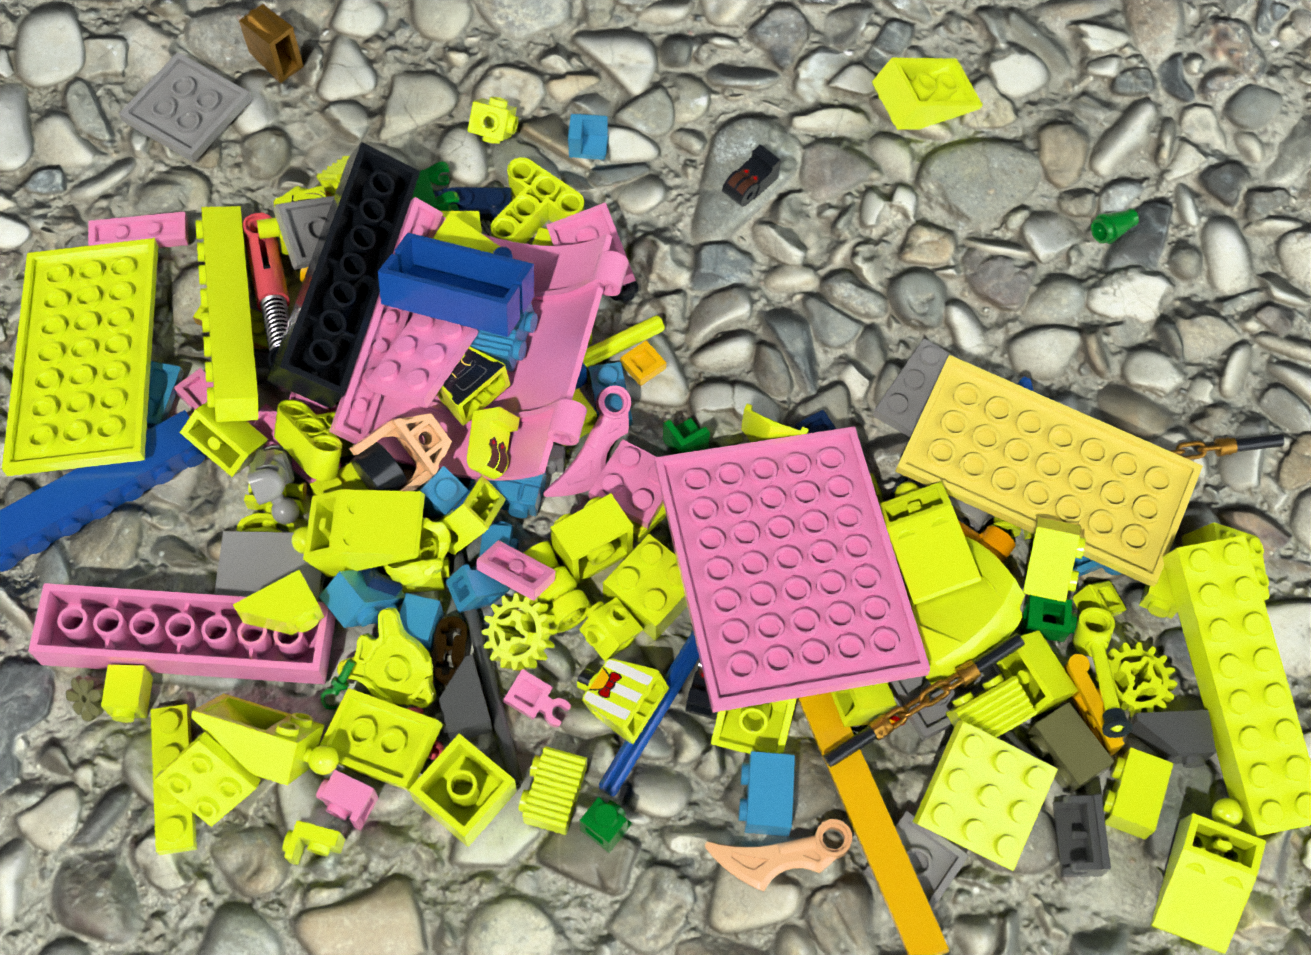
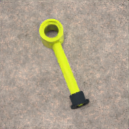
M1091 607L1083 610L1079 616L1073 636V645L1081 654L1093 658L1105 708L1103 713L1105 723L1102 726L1103 734L1110 738H1119L1129 734L1133 727L1131 721L1126 718L1125 711L1120 709L1106 654L1115 627V620L1108 611L1102 608Z

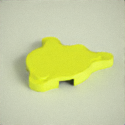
M393 607L385 608L378 614L379 637L375 638L369 633L359 636L355 656L342 660L338 664L337 672L340 675L347 660L352 659L356 664L348 679L361 682L374 697L392 704L414 705L419 708H426L436 698V690L433 685V664L430 654L419 640L405 631L398 610Z

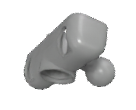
M273 445L257 450L253 462L249 464L247 476L257 503L261 505L271 501L273 504L271 507L273 518L278 523L286 525L294 522L299 515L297 503L291 498L284 497L282 494L285 485L294 482V474L291 467L292 457L282 446Z

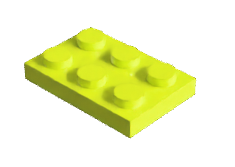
M348 688L320 745H329L336 750L339 758L338 765L409 791L408 789L418 779L443 724L437 719Z

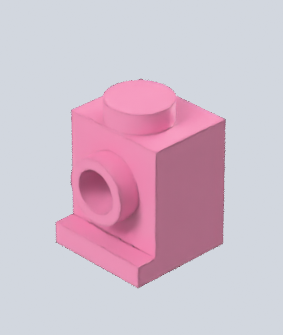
M334 770L330 779L325 778L322 781L316 794V798L322 800L328 806L326 811L329 814L344 821L349 816L354 828L362 830L379 798L374 788L337 770Z

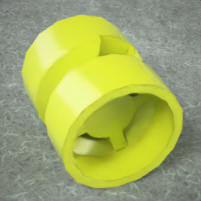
M565 566L554 568L555 581L538 596V602L549 605L545 614L555 616V619L549 624L557 630V633H563L580 624L587 618L585 613L593 606L582 590H575L577 582Z

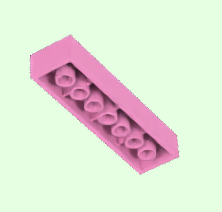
M44 583L28 651L41 665L107 670L108 665H144L150 673L326 685L336 617L324 602H318L325 618L319 620L314 628L306 632L298 631L290 635L243 623L233 604L246 597Z

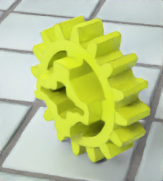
M514 593L513 597L502 596V605L492 604L491 608L495 614L493 616H485L484 620L490 626L488 629L482 630L483 635L489 636V641L483 645L484 648L494 650L490 659L492 661H501V668L515 671L525 670V667L536 668V659L546 661L548 657L544 652L545 648H554L555 646L549 640L550 635L557 634V630L549 626V623L555 619V616L545 614L549 605L538 602V597L533 601L520 593Z
M1137 642L1132 650L1127 643H1123L1119 651L1112 648L1107 654L1120 709L1129 711L1131 719L1136 713L1163 712L1167 708L1166 704H1169L1175 697L1170 691H1173L1177 686L1176 681L1169 679L1175 672V669L1172 667L1165 668L1163 665L1168 657L1166 655L1159 658L1154 656L1156 650L1154 646L1147 652L1143 651L1141 642ZM1139 672L1138 686L1133 690L1135 676ZM1141 698L1146 700L1145 702L1135 701Z

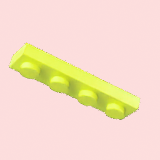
M187 704L150 709L156 853L164 855L197 850L195 813L154 781L158 773L192 743L190 707Z

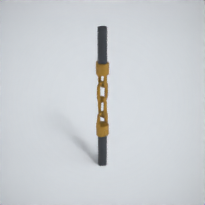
M1282 434L1238 439L1229 437L1226 439L1216 438L1213 446H1206L1202 441L1180 443L1176 446L1175 450L1170 451L1189 460L1201 459L1206 456L1207 451H1215L1216 455L1220 457L1241 451L1283 447L1284 437ZM1201 446L1197 448V451L1201 452L1200 454L1182 455L1185 453V450L1181 449L1183 447Z
M1016 633L975 660H968L954 669L955 673L945 680L936 681L921 691L920 695L904 706L895 707L886 714H882L868 723L867 728L824 754L825 761L831 768L876 739L879 741L886 737L896 728L903 725L908 717L946 698L951 690L959 685H968L981 676L980 673L1025 645L1023 639ZM957 678L959 679V680L955 681L954 683L950 684V682L954 681L955 679H957ZM940 686L944 692L930 700L926 694ZM920 702L919 705H917V706L914 707L913 709L907 711L909 708H911L912 706H914V705H916L917 703ZM897 713L898 717L902 719L891 724L888 718Z

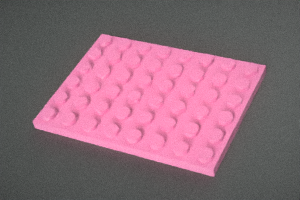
M855 426L655 457L657 478L712 713L929 674L930 666Z

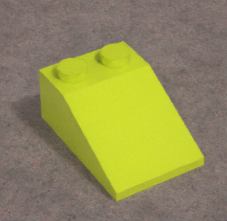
M891 58L872 81L880 100L883 102L897 130L922 129L979 110L983 106L957 58Z

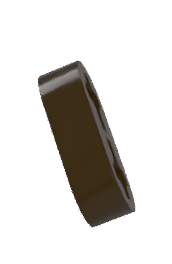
M451 616L442 619L435 629L431 656L433 677L439 684L445 686L449 684L467 652V627L464 621L458 617ZM455 627L457 633L461 635L454 636L453 647L448 646L447 637L443 633H449L450 628ZM451 655L452 665L456 669H450L449 675H443L442 669L438 667L445 666L446 656Z

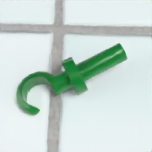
M348 659L339 677L334 676L332 678L331 684L333 688H328L322 692L320 701L326 709L334 710L337 708V705H329L325 700V696L327 694L338 696L341 690H347L349 687L347 679L356 664L354 660Z

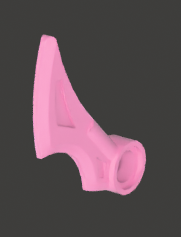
M617 385L609 386L601 390L597 395L596 409L600 414L571 465L543 491L545 497L575 495L589 491L606 466V458L611 446L616 440L628 433V412L631 407V397L623 387ZM610 393L617 394L622 400V407L618 412H611L605 406V398Z

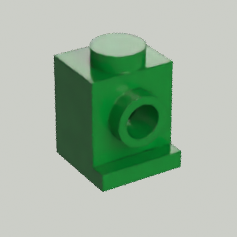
M1029 595L1023 605L1021 636L1040 631L1046 640L1065 642L1069 634H1074L1077 624V614L1072 613L1073 600L1066 599V602ZM1043 619L1050 620L1052 623L1043 622Z
M599 797L579 820L580 831L608 853L612 851L631 827L632 822L624 817L626 812L612 800L606 803Z

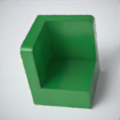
M692 418L677 426H674L670 419L663 422V441L673 455L709 448L710 431L707 427L699 430Z

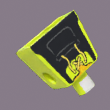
M469 346L436 396L464 426L472 419L473 411L484 409L510 386L506 366L502 362Z

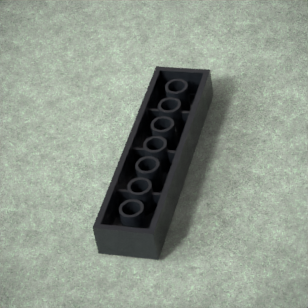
M363 142L350 155L267 381L328 408L333 407L345 395L380 292L378 271L389 256L393 254L421 171Z

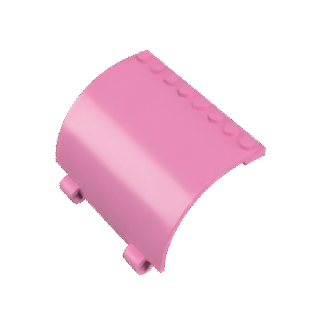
M416 197L410 201L395 248L407 233L433 238L446 219L442 216L443 212ZM608 233L587 242L562 246L523 244L483 234L500 247L506 246L509 248L513 259L534 264L535 296L531 303L534 312L538 316L535 331L528 333L525 341L527 347L524 359L522 361L517 360L512 372L507 370L510 386L484 408L501 407L520 418L518 431L510 432L508 451L506 452L508 456L506 471L497 479H490L483 475L487 480H518L544 474L553 442L572 446L576 445L579 441L587 409L583 404L572 400L601 297L602 295L616 296L620 294L629 263L623 254L609 251L613 236ZM379 292L345 395L340 399L329 432L356 444L384 422L432 413L452 441L438 468L445 466L455 477L478 479L482 474L472 470L467 464L472 419L463 426L437 396L425 408L369 391L366 384L367 379L415 314L382 305ZM420 434L419 441L423 445L424 437ZM384 437L377 441L390 453L395 461L416 467V464L396 437Z

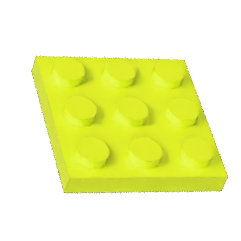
M958 720L913 823L1014 871L1058 769L964 721Z

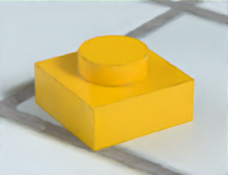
M647 340L620 357L622 366L640 387L666 369V361Z

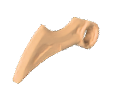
M829 819L822 822L816 834L810 837L763 846H732L706 842L705 849L733 876L764 892L772 879L786 870L803 868L821 873L832 862L843 857L849 851L852 843V832L843 821ZM833 829L839 831L844 838L843 845L837 849L828 848L823 842V834L826 831Z

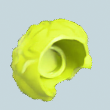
M422 518L418 558L383 565L390 578L408 587H416L425 584L430 578L440 572L451 541L450 532L443 522H433L429 518Z

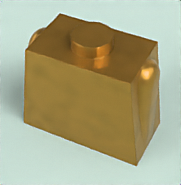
M263 3L257 8L250 10L247 15L239 20L248 52L280 84L304 67L293 26Z

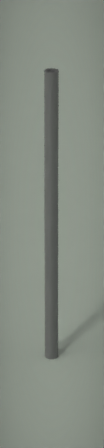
M460 550L456 554L449 553L453 573H455L460 567L466 565L463 552ZM478 609L464 611L505 771L515 779L516 785L523 783V778L489 650L483 646L486 643L485 635L482 634L483 627Z

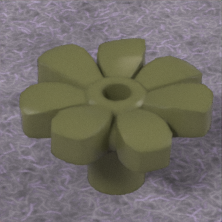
M89 676L73 678L71 680L72 688L66 690V699L70 702L75 701L72 708L77 715L82 716L84 721H92L104 712L100 699L103 697L104 684L94 686V681Z

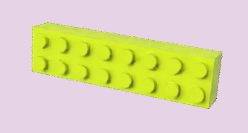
M1246 536L1178 547L1163 556V561L1205 710L1209 711L1216 753L1230 799L1237 801L1243 811V817L1237 825V829L1252 836H1261L1310 826L1311 761Z

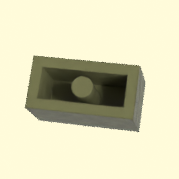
M1069 702L1036 723L1027 734L1029 744L1034 753L1040 758L1044 757L1049 765L1058 769L1054 777L1055 781L1061 787L1067 788L1071 794L1103 774L1114 763V760Z

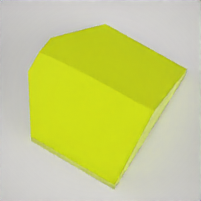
M746 404L744 408L741 430L750 442L803 435L809 432V429L805 427L798 430L766 418L752 411L753 405Z

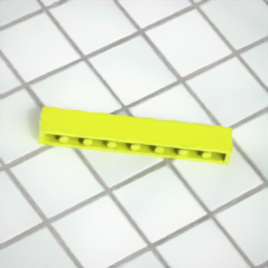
M241 206L201 207L202 220H195L196 239H203V242H197L198 262L205 263V265H198L199 285H206V288H200L201 308H208V312H202L203 333L209 332L210 337H203L204 357H211V362H205L206 382H213V387H207L208 408H215L216 422L258 420V391Z

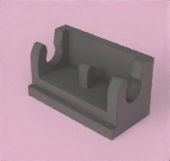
M1102 795L1062 797L1063 801L1052 804L1061 877H1102L1111 869Z

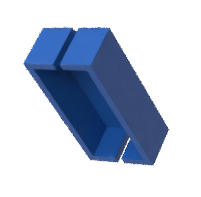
M412 233L405 235L395 248V254H391L378 271L382 305L505 337L510 335L520 320V314L525 312L535 296L533 263Z

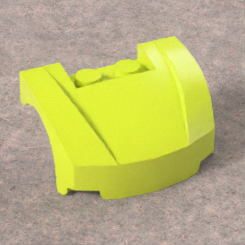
M966 536L965 539L982 581L915 605L912 602L907 586H905L930 666L929 674L925 677L931 685L938 680H945L955 673L954 669L968 660H975L1007 640L1022 619L1020 606L1025 595L1016 579L990 550Z

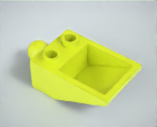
M942 481L921 489L913 482L901 483L895 490L894 499L879 504L898 566L914 605L982 581Z
M341 489L312 496L308 526L295 530L291 539L292 546L297 552L304 554L303 560L327 577L336 576L339 571H360L418 558L425 494L421 491Z
M224 693L192 711L191 718L252 775L288 786L310 768L317 774L326 775L333 772L338 765L339 758L336 750L329 745H320L324 724L313 721V717L308 714H289Z
M1222 798L1213 805L1212 817L1214 821L1194 813L1180 820L1150 925L1221 954H1226L1257 878L1266 840L1233 828L1241 822L1243 811L1240 804L1230 798ZM1194 840L1197 842L1198 848L1192 846ZM1229 852L1232 854L1234 861L1224 858V853Z

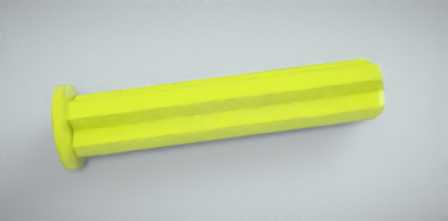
M658 315L653 316L588 347L583 363L588 368L663 332L665 326L662 319Z

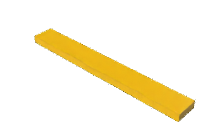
M831 692L797 698L822 757L854 736L851 727H844ZM858 750L831 768L824 759L907 954L943 955L948 953V945L861 750Z

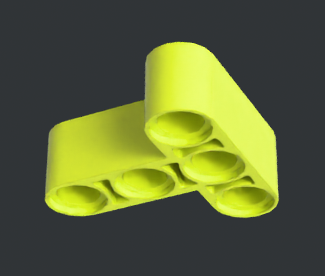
M516 158L507 167L509 188L512 189V195L515 198L492 221L490 228L491 236L526 244L537 233L539 227H542L548 220L555 222L584 211L583 196L527 158Z
M297 400L281 401L277 407L275 439L311 478L320 481L335 479L338 475L340 457L353 455L349 448L354 445V443L329 432L336 412L316 415L303 402Z

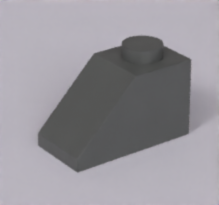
M471 654L465 656L439 698L442 711L435 713L437 720L443 724L440 733L448 732L451 742L458 734H461L465 739L493 732L474 658Z
M1208 710L1136 713L1130 720L1133 727L1131 733L1164 760L1173 764L1182 763L1184 768L1201 767L1216 753Z

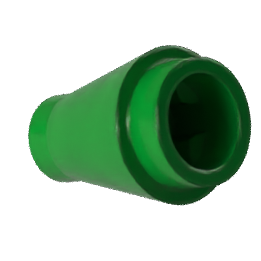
M1132 208L1099 214L1091 224V233L1097 242L1111 244L1129 229L1139 223V216Z

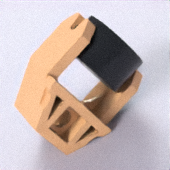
M432 413L384 422L354 444L349 450L355 456L351 459L352 466L369 490L415 491L437 473L438 466L442 458L445 457L452 441ZM420 434L424 437L423 445L419 441ZM391 436L397 438L416 464V469L411 479L406 480L403 471L394 458L377 442L379 439Z

